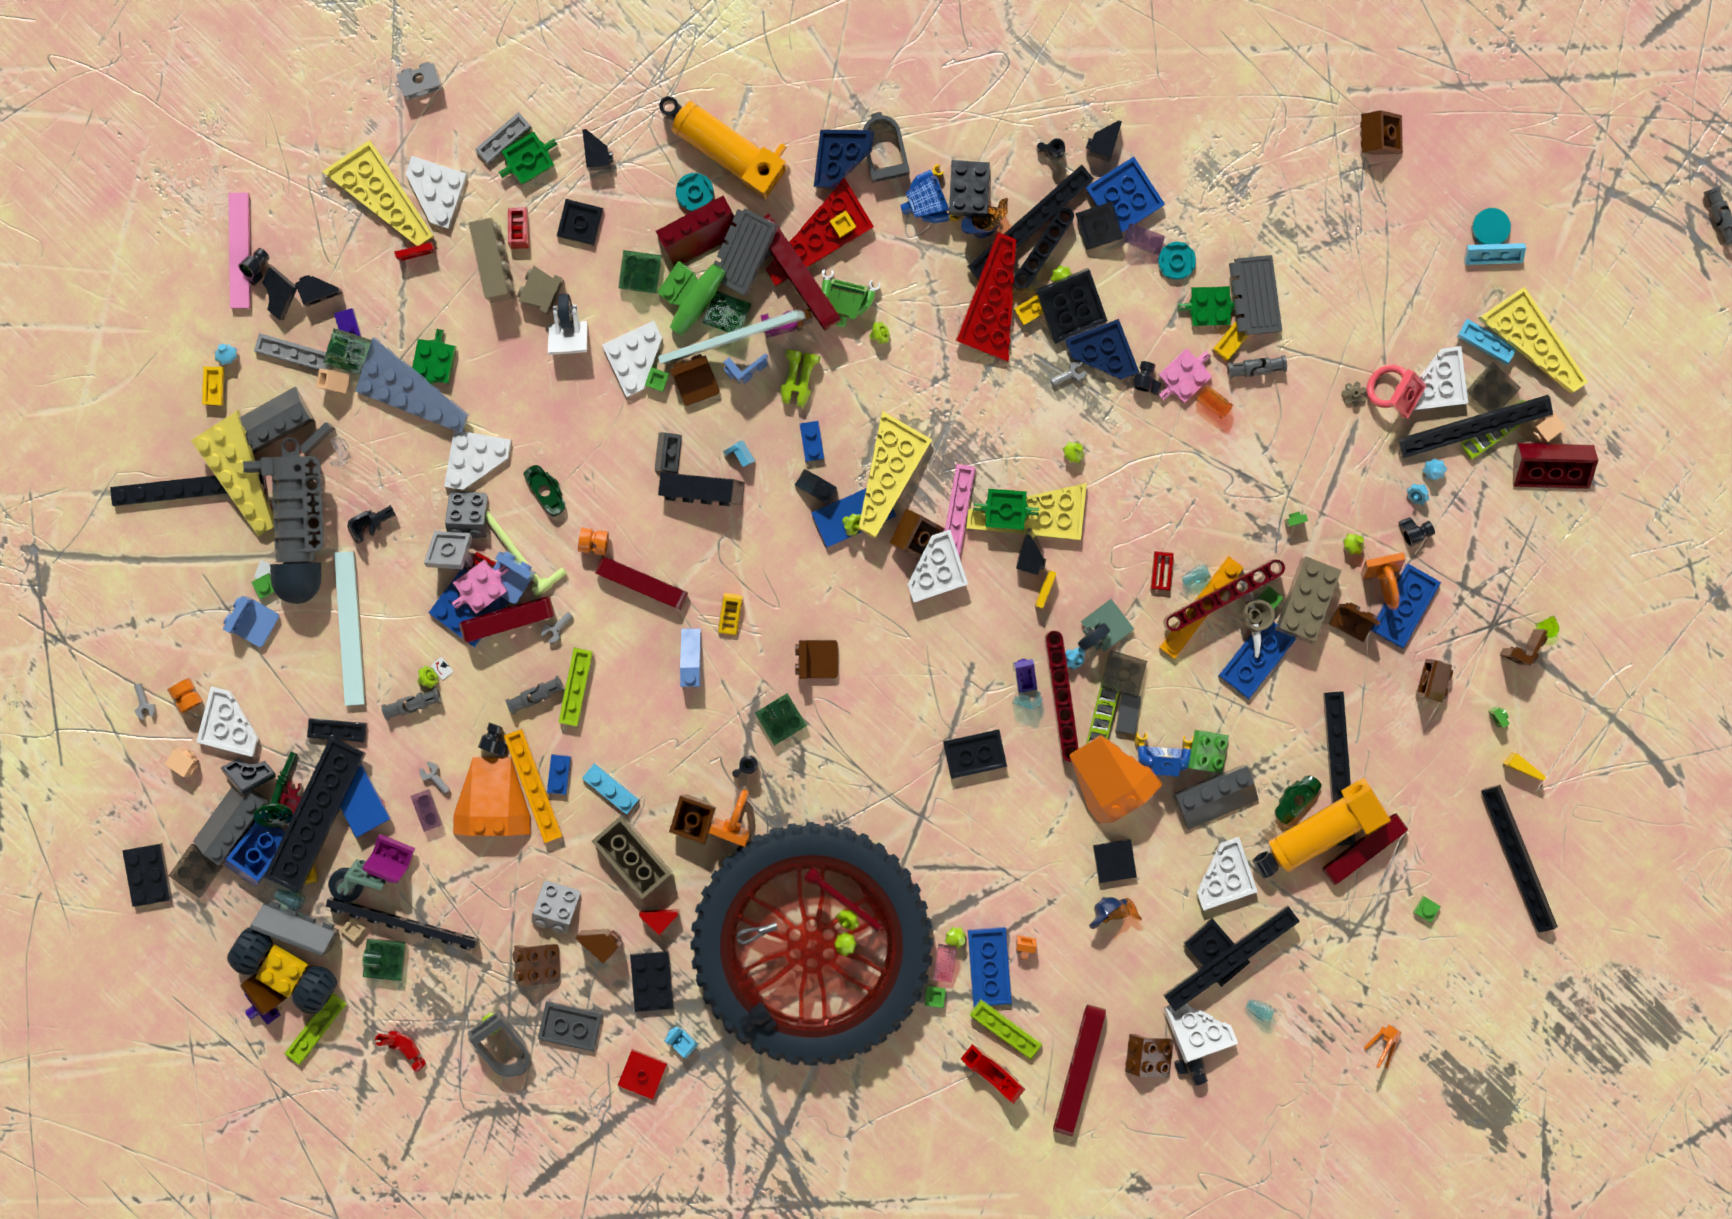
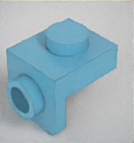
M677 1026L668 1032L664 1040L683 1058H687L698 1045L685 1029Z

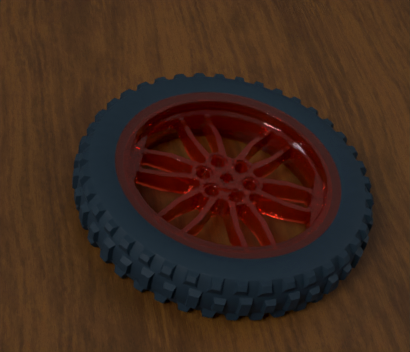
M807 822L806 826L792 823L788 824L786 829L783 827L778 829L776 827L770 829L767 835L761 836L758 834L752 837L753 842H748L745 847L740 845L736 848L737 853L731 857L727 856L722 861L724 866L718 871H714L711 875L713 881L709 886L704 887L701 893L704 898L700 904H697L695 909L698 915L697 920L692 922L691 931L694 932V938L690 942V950L694 951L695 956L691 962L692 968L697 969L696 982L698 987L703 989L705 1004L712 1006L711 1011L716 1020L721 1019L725 1030L729 1034L734 1032L736 1039L743 1045L750 1044L751 1049L755 1050L756 1053L762 1055L765 1052L769 1058L780 1061L782 1058L792 1065H798L799 1062L810 1066H817L818 1062L831 1065L836 1064L837 1059L841 1061L854 1058L856 1053L860 1055L870 1052L872 1045L882 1044L887 1040L888 1034L891 1035L894 1031L897 1032L901 1028L900 1022H904L912 1014L913 1009L911 1007L917 1001H920L922 997L920 990L927 984L929 978L926 972H928V967L932 966L933 959L929 955L931 947H933V938L929 936L932 922L930 918H927V903L922 901L919 896L921 889L918 883L913 884L910 871L907 868L903 869L898 862L899 858L895 854L889 855L884 845L880 842L875 844L869 839L868 835L864 833L857 835L855 831L845 826L843 829H838V827L833 826V823H825L824 826L814 822ZM812 867L819 869L820 878L824 881L826 870L835 872L854 881L861 888L865 896L853 903L856 906L864 902L868 903L874 912V917L872 918L876 921L880 920L886 930L887 951L885 962L881 966L856 952L848 954L846 957L858 960L880 972V976L874 986H869L849 974L836 962L838 956L843 955L837 953L834 945L837 936L844 932L853 935L866 929L869 925L863 922L853 931L850 929L838 931L836 924L839 922L837 915L829 922H823L821 915L825 891L821 888L816 914H807L802 894L803 869H811ZM796 871L798 901L802 921L795 923L780 909L757 897L756 893L773 879ZM754 901L773 912L788 926L786 932L775 930L767 933V935L787 941L788 946L766 954L745 967L738 956L736 935L739 924L742 921L753 928L763 927L760 923L743 914L749 902ZM808 920H815L817 927L809 929L806 925ZM826 929H831L834 932V936L826 938L823 932ZM792 930H798L801 934L800 937L793 939L790 936ZM810 939L816 941L814 948L807 946ZM827 948L834 951V955L830 958L823 954ZM798 949L801 955L798 958H793L790 955V951ZM783 956L786 957L788 963L776 975L762 984L756 985L750 970L764 962ZM811 958L816 959L818 962L817 966L813 968L807 965V961ZM826 964L831 966L846 980L868 991L866 996L845 1011L831 1016L826 1014V987L822 966ZM795 965H800L803 968L799 989L798 1017L775 1009L766 1003L760 993L761 990L777 982ZM808 974H817L822 994L821 1018L804 1017V988ZM759 1002H762L777 1025L767 1032L760 1025L756 1024L754 1029L748 1032L739 1019L745 1015L748 1016L750 1009Z

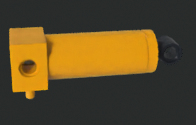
M666 96L661 99L659 103L660 111L665 118L674 121L671 127L673 133L740 178L745 187L764 200L767 199L787 170L786 161L780 158L787 148L786 145L780 143L774 153L764 146L761 149L693 101H689L685 106H681L674 97ZM667 104L675 106L671 112L665 111ZM763 171L769 172L765 176L760 175V173Z
M1365 777L1341 790L1343 798L1268 841L1272 850L1259 853L1252 860L1263 878L1270 877L1281 866L1289 873L1294 868L1301 866L1358 831L1364 829L1369 834L1391 821Z

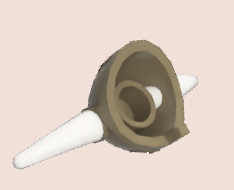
M1240 581L1244 591L1245 583L1243 581ZM1249 592L1245 595V607L1240 620L1251 630L1255 657L1258 658L1261 647V630L1268 628L1273 623L1275 611L1268 602L1255 600L1252 592Z

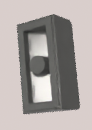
M659 432L654 468L656 471L678 473L682 435Z

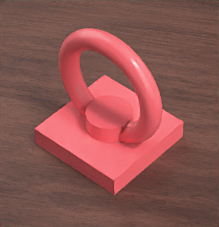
M1391 364L1380 367L1370 376L1366 391L1369 400L1374 405L1381 408L1393 407L1402 417L1409 419L1427 385L1414 371L1409 369L1406 371L1401 366ZM1385 373H1398L1402 380L1397 385L1391 399H1379L1374 392L1375 383L1378 378Z

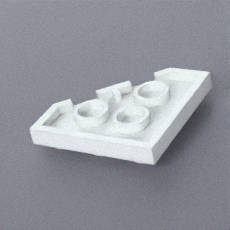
M411 156L406 176L429 222L450 229L467 174Z
M655 321L602 344L626 397L645 389L651 367H653L656 354L663 339Z
M1461 346L1440 349L1419 376L1427 387L1414 410L1468 404Z
M454 431L444 487L461 490L470 487L471 484L509 459L512 440L464 431L462 433Z
M950 530L931 536L907 584L913 602L968 585Z
M211 686L196 743L253 757L259 737L231 691Z
M1239 837L1219 844L1196 891L1203 911L1258 892Z
M1185 1004L1177 1011H1174L1171 1006L1163 1008L1185 1063L1238 1044L1231 1025L1225 1022L1222 1023L1214 1019L1213 1016L1190 1007L1189 1004Z

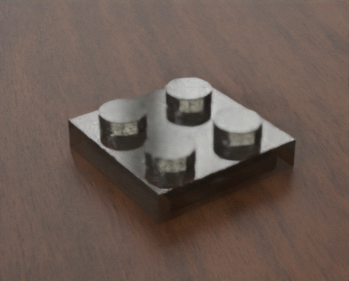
M1491 362L1467 388V393L1490 412L1503 408L1521 387L1494 362Z
M1110 650L1100 687L1137 698L1147 661Z
M190 844L168 876L201 898L219 874L223 865H217L203 855L197 846Z

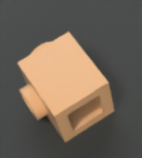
M319 369L316 388L346 393L349 386V374Z
M1553 413V415L1536 419L1534 421L1536 425L1531 429L1533 430L1534 438L1538 442L1546 443L1566 427L1557 415Z
M179 747L174 748L164 765L182 777H186L195 773L198 768L196 764L199 759L195 757L196 754L188 749L183 750Z

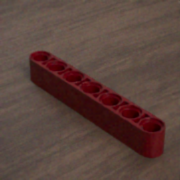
M769 213L763 216L764 218L776 224V222ZM778 227L770 244L769 251L821 327L826 331L840 322L841 318Z
M1275 559L1256 567L1170 613L1164 618V627L1169 631H1178L1281 576L1285 571L1284 563L1281 560ZM1273 563L1279 566V571L1276 574L1271 571ZM1256 572L1262 574V580L1259 583L1254 580ZM1239 581L1245 583V589L1242 592L1237 589ZM1222 590L1228 592V599L1226 601L1220 599V592ZM1205 599L1211 601L1212 605L1209 610L1203 608V601ZM1192 608L1195 612L1192 619L1186 617V610ZM1175 617L1178 621L1175 628L1169 626V619Z
M1049 631L1045 635V648L1060 753L1064 760L1071 762V759L1065 756V751L1068 748H1073L1076 751L1079 747L1064 641L1060 632ZM1051 634L1058 635L1059 641L1057 644L1052 645L1049 642ZM1054 653L1061 655V661L1057 664L1053 663L1051 659ZM1057 672L1064 674L1062 682L1055 681L1054 675ZM1059 691L1066 692L1067 698L1064 701L1057 699ZM1062 710L1069 711V718L1067 720L1060 719V712ZM1065 729L1072 731L1070 739L1063 738L1062 733Z
M1089 1004L1085 1007L1053 1126V1132L1070 1137L1074 1134L1103 1027L1106 1009Z

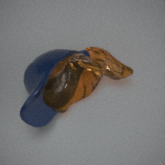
M1008 198L1000 200L998 207L988 206L987 217L966 216L961 222L962 231L966 234H973L980 239L992 235L998 229L1000 221L1008 214Z
M1103 897L1094 906L1096 918L1089 924V927L1095 929L1102 922L1107 923L1109 920L1123 919L1127 916L1137 921H1141L1142 918L1131 899L1118 900L1114 897Z

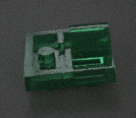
M623 250L618 288L657 294L662 255Z
M717 291L710 302L702 323L728 333L742 329L752 303Z
M334 328L323 363L360 375L372 340Z
M788 693L755 712L774 746L807 726Z
M367 938L366 950L362 959V966L364 967L363 977L402 981L406 942Z

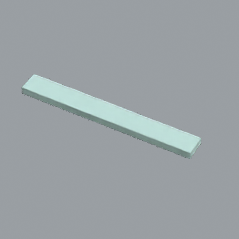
M793 311L660 355L658 357L660 364H669L805 319L804 313L802 311Z
M355 551L335 552L345 706L365 704Z

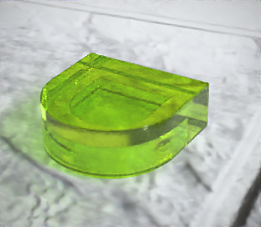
M1554 615L1535 624L1537 629L1548 631L1546 635L1548 638L1555 637L1559 632V624Z

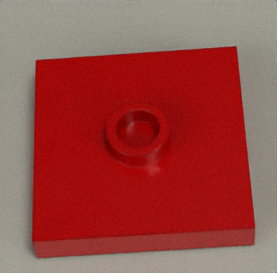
M632 1049L617 1086L653 1100L667 1062Z

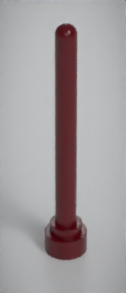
M812 867L803 878L809 884L818 885L876 931L880 932L883 929L880 923L821 879V875L818 874L819 871Z

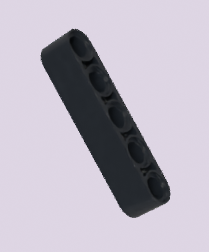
M1064 207L1057 212L1016 273L1013 285L1017 290L1024 291L1030 286L1071 225L1074 213L1070 208ZM1060 214H1068L1070 220L1067 222L1062 221ZM1051 229H1056L1059 232L1057 238L1050 236L1049 231ZM1040 245H1046L1048 247V253H1040L1038 247ZM1035 261L1038 264V268L1035 270L1030 269L1028 262ZM1020 276L1025 277L1027 284L1024 286L1019 285L1017 278Z

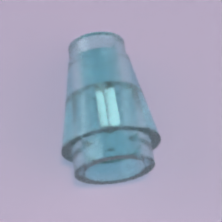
M1199 564L1181 578L1185 586L1188 587L1207 582L1211 575L1205 564Z
M278 889L274 899L293 910H300L305 902V895L292 890Z
M1252 998L1249 999L1245 1007L1262 1022L1265 1021L1269 1023L1275 1012L1272 1005L1253 1000Z

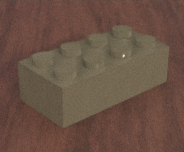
M492 218L468 222L485 299L490 303L513 299L512 293H515L513 282L508 277L511 274L509 263L504 258L507 252L505 244H502L500 237H503L501 226Z
M1306 556L1300 559L1275 630L1310 644L1316 642L1342 570Z
M623 814L591 841L641 899L646 897L673 872Z

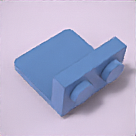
M765 353L742 372L729 357L724 361L725 367L723 369L730 379L735 378L739 384L741 382L745 384L753 378L752 375L756 370L760 372L768 366L769 357Z
M508 551L505 553L499 552L495 558L498 561L493 569L496 571L503 565L509 569L508 572L501 576L502 583L508 590L501 596L515 604L521 598L536 572L531 570L532 566L522 561L520 563L515 559L516 556Z
M249 596L238 597L233 604L234 610L232 614H228L223 622L225 624L223 630L228 633H235L254 645L262 647L280 616L277 612Z

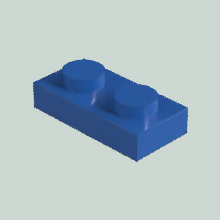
M819 421L800 423L805 462L824 459Z
M551 754L547 793L567 794L571 756Z

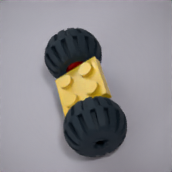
M250 927L246 928L239 935L227 956L229 965L237 973L252 975L260 968L255 977L256 979L287 998L293 992L292 1001L300 1011L308 1014L319 1013L337 986V979L329 969L321 966L309 968L302 977L308 966L307 963L279 946H273L270 936L250 929Z

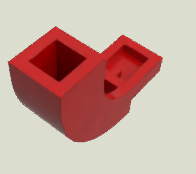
M972 1044L961 1057V1060L972 1071L991 1083L1009 1102L1014 1104L1025 1091V1088L1016 1077Z

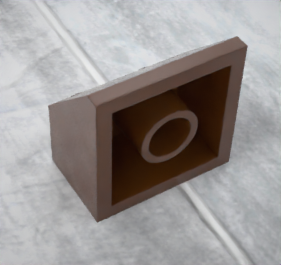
M1382 110L1361 114V148L1363 153L1372 155L1403 153L1402 115Z
M906 509L889 543L920 559L931 536L943 532L945 528L920 514Z
M1425 659L1416 696L1443 702V699H1446L1448 694L1447 683L1453 676L1452 665L1438 660Z
M687 794L680 795L669 833L705 844L716 807L705 800Z
M609 929L581 930L575 937L582 946L603 964L623 942L618 932L615 930L610 931Z

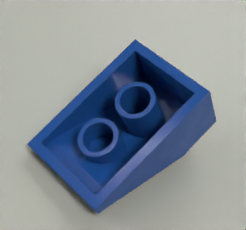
M255 822L226 858L224 866L254 887H257L264 878L285 831L280 827H264Z

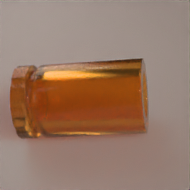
M1208 384L1196 398L1199 403L1215 415H1218L1220 419H1223L1233 406L1231 402L1229 403L1225 397Z

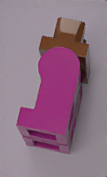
M799 307L793 308V311H799ZM810 309L802 310L805 319L765 331V337L770 338L789 333L796 328L797 331L803 330V325L811 324L813 321ZM786 311L783 313V315L793 311ZM768 314L761 315V322L769 320Z

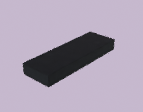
M309 718L307 738L329 739L334 737L343 741L366 742L367 723Z

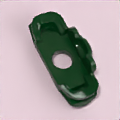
M538 465L527 468L523 475L543 507L552 517L560 515L565 510V502L562 498L563 494L558 480ZM543 485L548 486L550 489V493L547 496L539 494L538 490Z
M1305 776L1301 781L1297 780L1294 784L1288 786L1279 799L1280 804L1275 809L1277 818L1284 824H1288L1295 819L1317 795L1322 787L1321 782L1313 776ZM1297 795L1304 797L1302 805H1295L1294 798Z

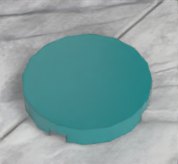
M700 173L684 175L676 186L678 202L689 211H694L712 201L714 196L711 181Z
M1487 208L1480 211L1474 217L1471 231L1474 238L1482 245L1501 244L1510 234L1511 223L1504 211L1498 208Z
M1175 241L1162 248L1158 255L1157 263L1159 270L1165 277L1172 280H1181L1189 276L1194 270L1196 256L1193 249L1186 243Z

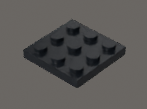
M1089 268L1035 290L1055 344L1108 321Z

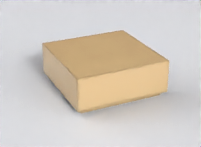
M350 917L340 929V932L355 943L367 929V926L357 918Z

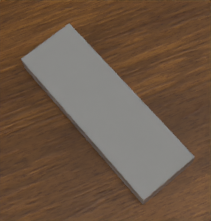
M518 112L475 150L489 165L502 154L501 151L514 144L532 127Z

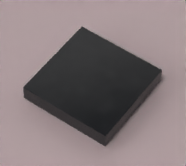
M565 199L557 237L595 246L603 208Z
M1113 201L1075 213L1087 250L1124 238Z
M1131 839L1093 845L1099 883L1137 877Z

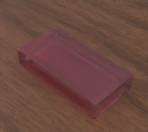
M938 944L933 980L952 983L957 946Z

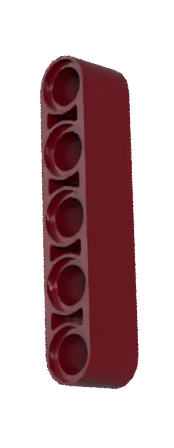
M605 556L601 557L595 574L679 610L682 609L688 592Z
M547 596L464 620L459 623L464 642H471L554 617L555 612L551 598Z
M1397 813L1389 816L1391 821L1369 834H1365L1354 845L1348 847L1322 868L1333 885L1340 883L1408 831V827Z

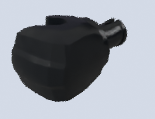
M389 505L377 513L370 509L351 518L348 521L347 527L354 542L360 544L365 540L364 530L366 527L370 528V535L374 536L376 529L378 531L382 529V522L396 516L392 506Z

